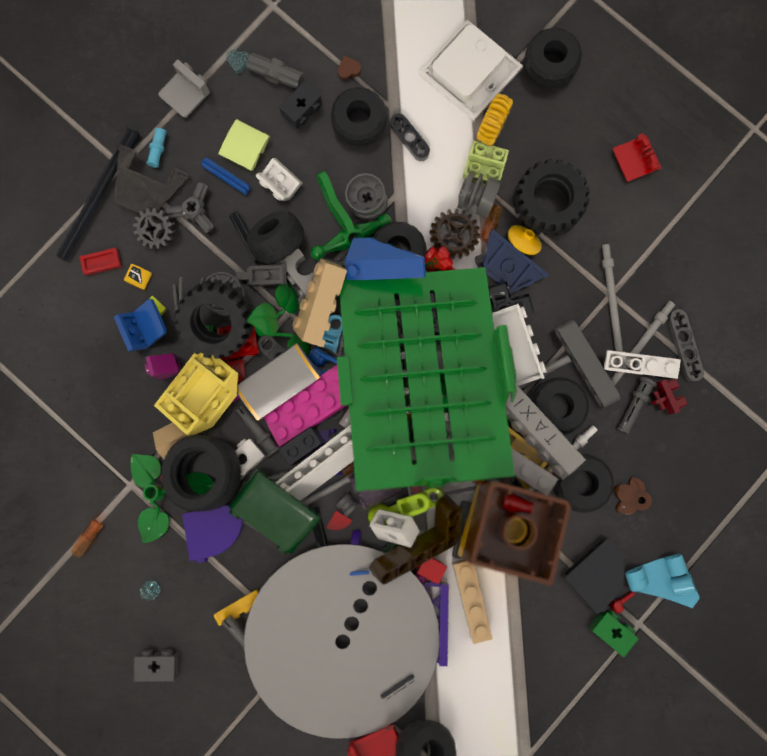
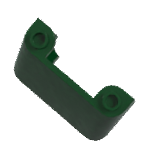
M257 468L229 504V513L236 519L242 518L278 545L277 549L283 554H292L321 520V515L313 508L309 509L306 504H303L276 484L273 479H268V476L265 475L266 473Z

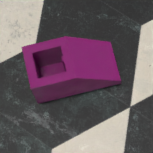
M174 353L145 357L147 361L145 363L146 372L154 378L163 380L178 375L182 370L178 355Z

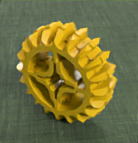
M500 93L495 95L481 122L477 133V140L490 146L495 143L513 105L512 99Z

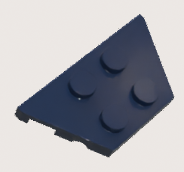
M490 230L482 268L486 267V274L497 283L507 281L511 294L533 284L537 280L548 277L549 274L516 249L495 230Z

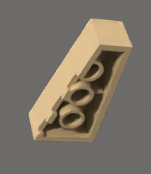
M322 258L315 265L314 277L307 285L306 297L302 299L299 315L293 321V330L304 342L324 347L325 340H322L324 332L329 331L331 325L329 323V315L335 312V296L340 295L347 272L341 265Z

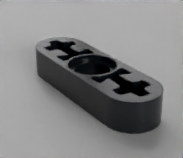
M403 114L393 115L390 120L392 131L417 161H425L430 153L428 144ZM396 120H397L398 122L402 121V127L404 128V131H403V132H402V128L400 127V125H396V126H395V121H396ZM412 133L415 136V140L408 142L405 140V135ZM417 142H418V147L420 148V150L425 149L424 155H423L422 153L417 154V153H418V148L416 147Z

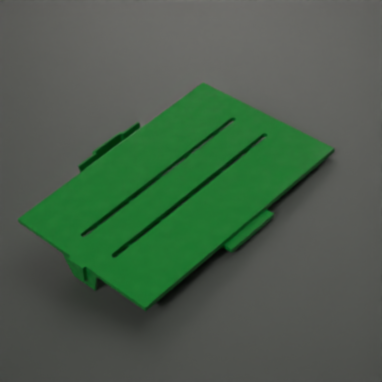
M486 267L426 272V277L344 279L340 292L345 356L337 357L340 403L341 406L349 405L356 492L426 485L427 488L445 487V483L515 477L505 403L509 393L511 402L514 401L516 396V371L507 325L497 326L494 330ZM431 291L435 294V303H431ZM395 294L399 295L400 306H395ZM433 307H436L439 327L438 336H435L434 323L432 315ZM398 310L401 311L403 339L398 337L396 311ZM436 340H440L443 369H439ZM399 343H404L407 368L405 373H402ZM440 374H444L448 404H443ZM403 377H408L411 407H406ZM444 408H448L452 436L450 440H447ZM408 411H411L414 443L409 442L406 413ZM449 443L453 444L454 461H450ZM410 447H415L416 465L412 464Z

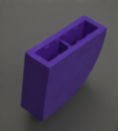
M229 505L212 511L182 514L190 561L196 560V563L206 562L208 557L216 556L226 551L238 540L244 528L243 519L233 517L229 513Z

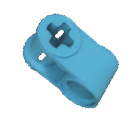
M332 315L329 317V323L331 324L332 321L339 320L341 321V326L338 329H333L330 325L329 331L324 332L322 340H325L324 348L337 353L343 334L342 318L339 315Z

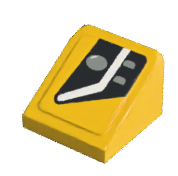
M131 264L124 281L145 290L152 273Z

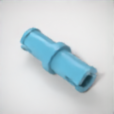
M155 128L153 140L149 144L150 152L146 164L151 167L159 166L161 153L164 152L163 144L167 131L162 128Z

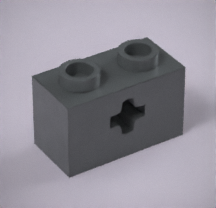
M152 649L141 650V653L134 657V682L175 681L179 677V652H173L172 649H164L161 652H153Z

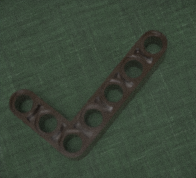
M442 496L435 505V526L418 535L411 547L400 545L374 559L369 566V570L381 584H387L450 549L460 540L462 509L450 496Z

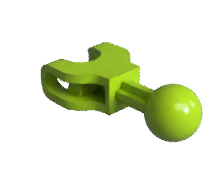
M434 487L397 500V504L387 506L383 503L375 504L369 509L368 520L370 523L372 522L378 509L405 516L423 513L436 505L437 501H431L430 493L435 492L439 500L445 495L444 491L440 487ZM383 519L384 525L387 526V522Z

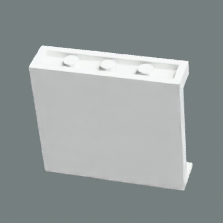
M519 304L492 313L494 330L497 326L507 325L510 347H512L516 385L519 386L540 378L543 379V373H546L543 361H538L537 355L540 352L537 343L532 344L530 337L534 335L531 326H526L524 318L527 315L524 306L519 307Z

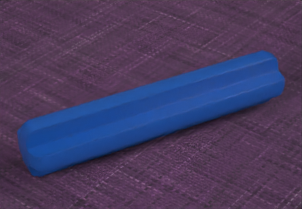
M208 157L202 160V167L243 194H247L250 191L251 187L249 184Z

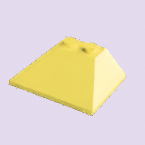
M194 353L154 406L187 436L195 435L213 427L237 396L238 373L221 359H215L214 355L210 358H205L202 353L199 355Z

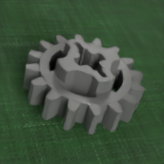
M149 207L146 208V211L142 210L139 212L141 216H135L138 223L133 224L134 227H137V230L133 233L139 234L137 241L143 240V246L149 244L150 249L155 248V246L159 249L162 248V245L166 246L169 244L167 240H173L170 234L175 232L174 229H171V226L175 223L169 221L172 217L171 215L165 216L166 210L159 212V207H155L153 210Z

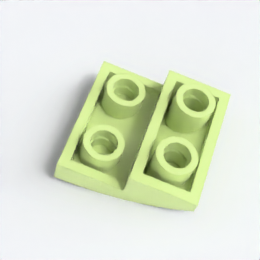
M236 119L218 154L253 171L260 154L265 150L270 136Z
M473 140L462 179H465L470 171L474 170L476 173L473 180L477 181L480 173H482V183L486 184L489 177L501 181L509 150L485 145Z

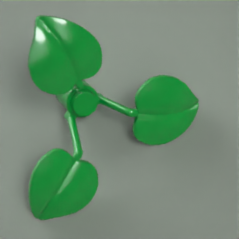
M287 282L283 285L280 284L275 290V299L278 305L282 307V310L276 314L273 306L268 303H262L252 311L247 322L255 326L256 333L259 336L290 337L288 349L298 343L308 356L311 351L310 343L302 341L297 334L277 332V317L285 311L289 314H294L299 306V299L295 289Z
M132 454L130 465L132 478L136 485L144 488V498L150 501V504H153L156 510L154 508H147L138 517V529L141 534L142 543H148L162 537L168 530L170 523L168 514L160 512V507L156 503V501L164 497L165 493L161 486L155 485L154 480L161 475L162 467L160 461L153 456ZM194 472L187 475L190 487L199 495L207 493L214 484V480L206 474Z

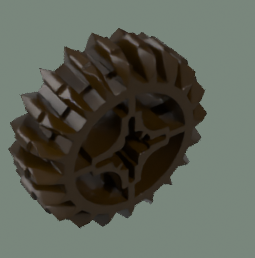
M457 208L454 213L448 209L447 215L441 212L440 217L436 216L434 219L436 223H431L432 230L429 231V234L432 235L430 242H436L433 246L435 248L445 246L451 254L452 260L455 259V255H458L459 259H462L463 254L469 256V250L472 252L475 250L473 245H478L479 241L477 239L480 238V234L477 233L480 227L474 226L477 220H470L471 214H468L466 217L465 210L459 214ZM452 221L460 222L462 225H455ZM445 224L448 233L441 239L439 230ZM468 230L470 239L464 244L462 235ZM452 231H453L454 233H458V236H457V237H456V235H453V236H452V235H451ZM454 243L457 247H450L446 244Z

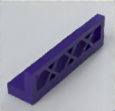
M424 582V588L427 593L428 587H439V595L434 600L430 597L432 604L439 609V615L437 616V620L439 619V656L436 663H439V666H448L449 585L447 582H439V584Z

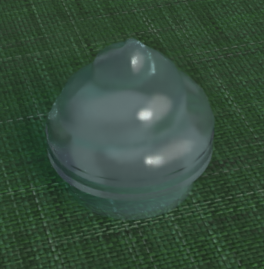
M146 581L140 587L139 595L144 600L152 601L160 593V587L155 581Z

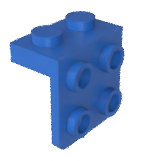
M148 299L134 312L121 313L114 317L128 352L147 349L167 333L165 324L153 299Z

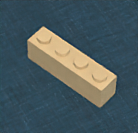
M464 559L452 562L473 644L492 640L474 565L469 564Z

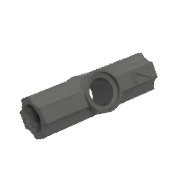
M255 53L249 55L246 67L248 70L263 75L274 84H279L280 82L295 89L302 84L304 74L287 67L279 59L272 58L270 60Z

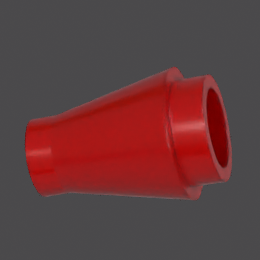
M512 492L511 494L505 493L502 509L506 510V512L531 514L534 503Z

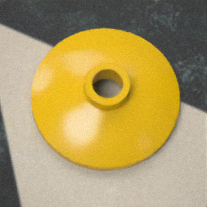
M514 225L508 230L510 242L519 251L528 255H536L541 251V241L532 230L520 225Z

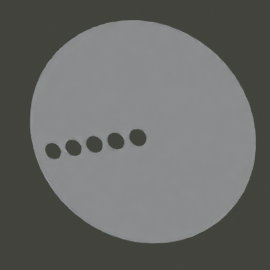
M350 544L330 545L310 550L280 567L267 580L254 600L247 619L244 636L245 659L250 678L265 704L279 718L298 730L326 738H353L376 732L392 724L407 713L424 693L431 680L439 651V627L434 606L424 586L411 571L387 584H381L373 576L369 566L374 559L385 554L383 552ZM368 570L370 572L367 575H349L353 571ZM373 581L377 585V590L373 595H366L363 592L362 587L365 582ZM357 599L367 601L368 608L365 612L358 613L354 610L353 604ZM348 617H356L358 619L359 626L356 630L349 631L345 628L344 622ZM342 634L347 635L350 639L349 646L344 649L338 648L335 644L336 638ZM411 674L414 675L411 681L405 683V685L389 694L386 698H381L384 692Z

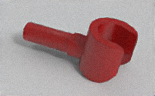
M631 591L621 599L612 600L610 603L612 612L620 613L624 611L622 604L633 597L635 593Z

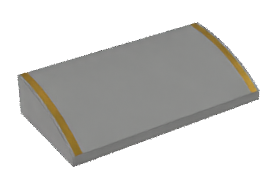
M296 343L238 383L237 394L258 421L318 380L320 372L298 343Z

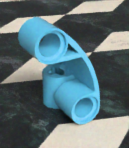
M682 554L660 558L625 572L630 590L633 592L658 596L693 608L700 599Z

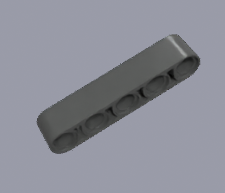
M571 319L556 327L555 333L598 405L604 409L619 401L621 398L617 389L576 322Z

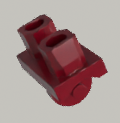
M665 379L657 382L656 387L658 391L653 393L656 400L651 402L652 405L658 404L661 410L667 409L669 415L680 412V409L687 405V401L683 395L675 398L672 391L679 388L677 379Z

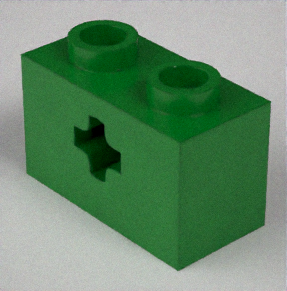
M611 610L599 613L588 628L621 656L625 657L639 639L634 635L635 630L626 623L623 626L618 622L620 618ZM613 628L617 631L616 635L611 631Z

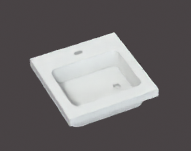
M466 20L422 68L419 76L475 122L491 104L495 95L501 93L522 70L523 65L469 20Z

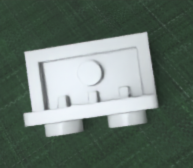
M272 158L264 171L256 175L260 180L259 183L263 187L269 188L273 192V196L280 201L290 200L302 184L276 158Z

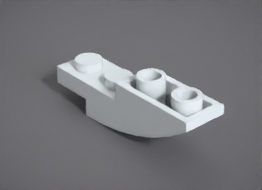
M607 350L604 370L678 379L681 360Z

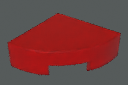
M336 510L326 528L341 530L350 525L353 520Z

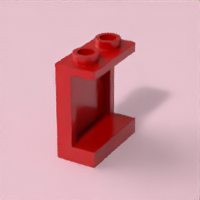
M394 723L376 732L350 741L349 749L347 750L348 756H395V747L399 735Z

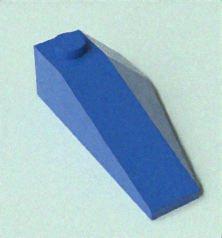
M372 237L353 238L345 259L346 280L426 277L425 257L407 250L395 248L388 243L379 242Z

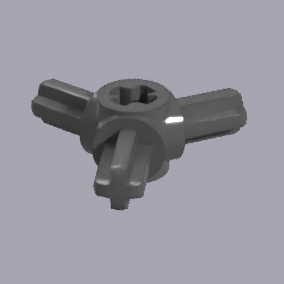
M198 183L193 196L182 202L181 206L165 209L166 216L171 215L170 219L178 217L191 219L192 222H197L205 233L212 231L214 225L206 217V211L203 208L205 205L203 200L208 186L204 183Z

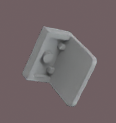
M177 59L173 64L177 74L159 92V96L178 114L186 118L210 92L206 85L207 81L200 74L198 76L194 74L193 69L186 62L183 64Z

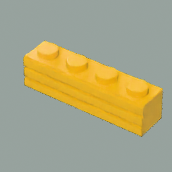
M259 589L254 590L215 613L214 617L218 625H222L221 622L230 614L234 619H237L241 616V613L249 612L260 592Z

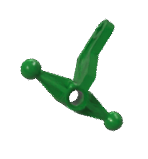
M322 171L316 174L326 204L342 230L324 246L316 245L311 248L310 254L314 260L324 258L325 253L349 249L352 240L349 241L348 238L351 233H354V238L369 237L378 228L392 222L388 214H381L377 221L353 225L350 217L338 201L326 172Z

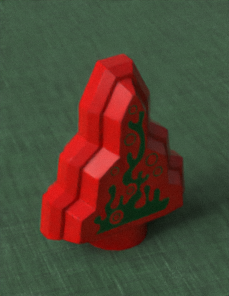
M432 246L427 250L425 254L426 271L455 270L453 261L449 257L450 253L445 246L438 249Z

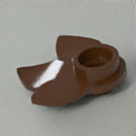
M636 477L631 478L630 485L620 484L614 487L617 497L621 500L616 510L622 514H633L637 510L644 511L652 504V498L646 492L645 484ZM644 497L646 500L645 504H639L638 498Z

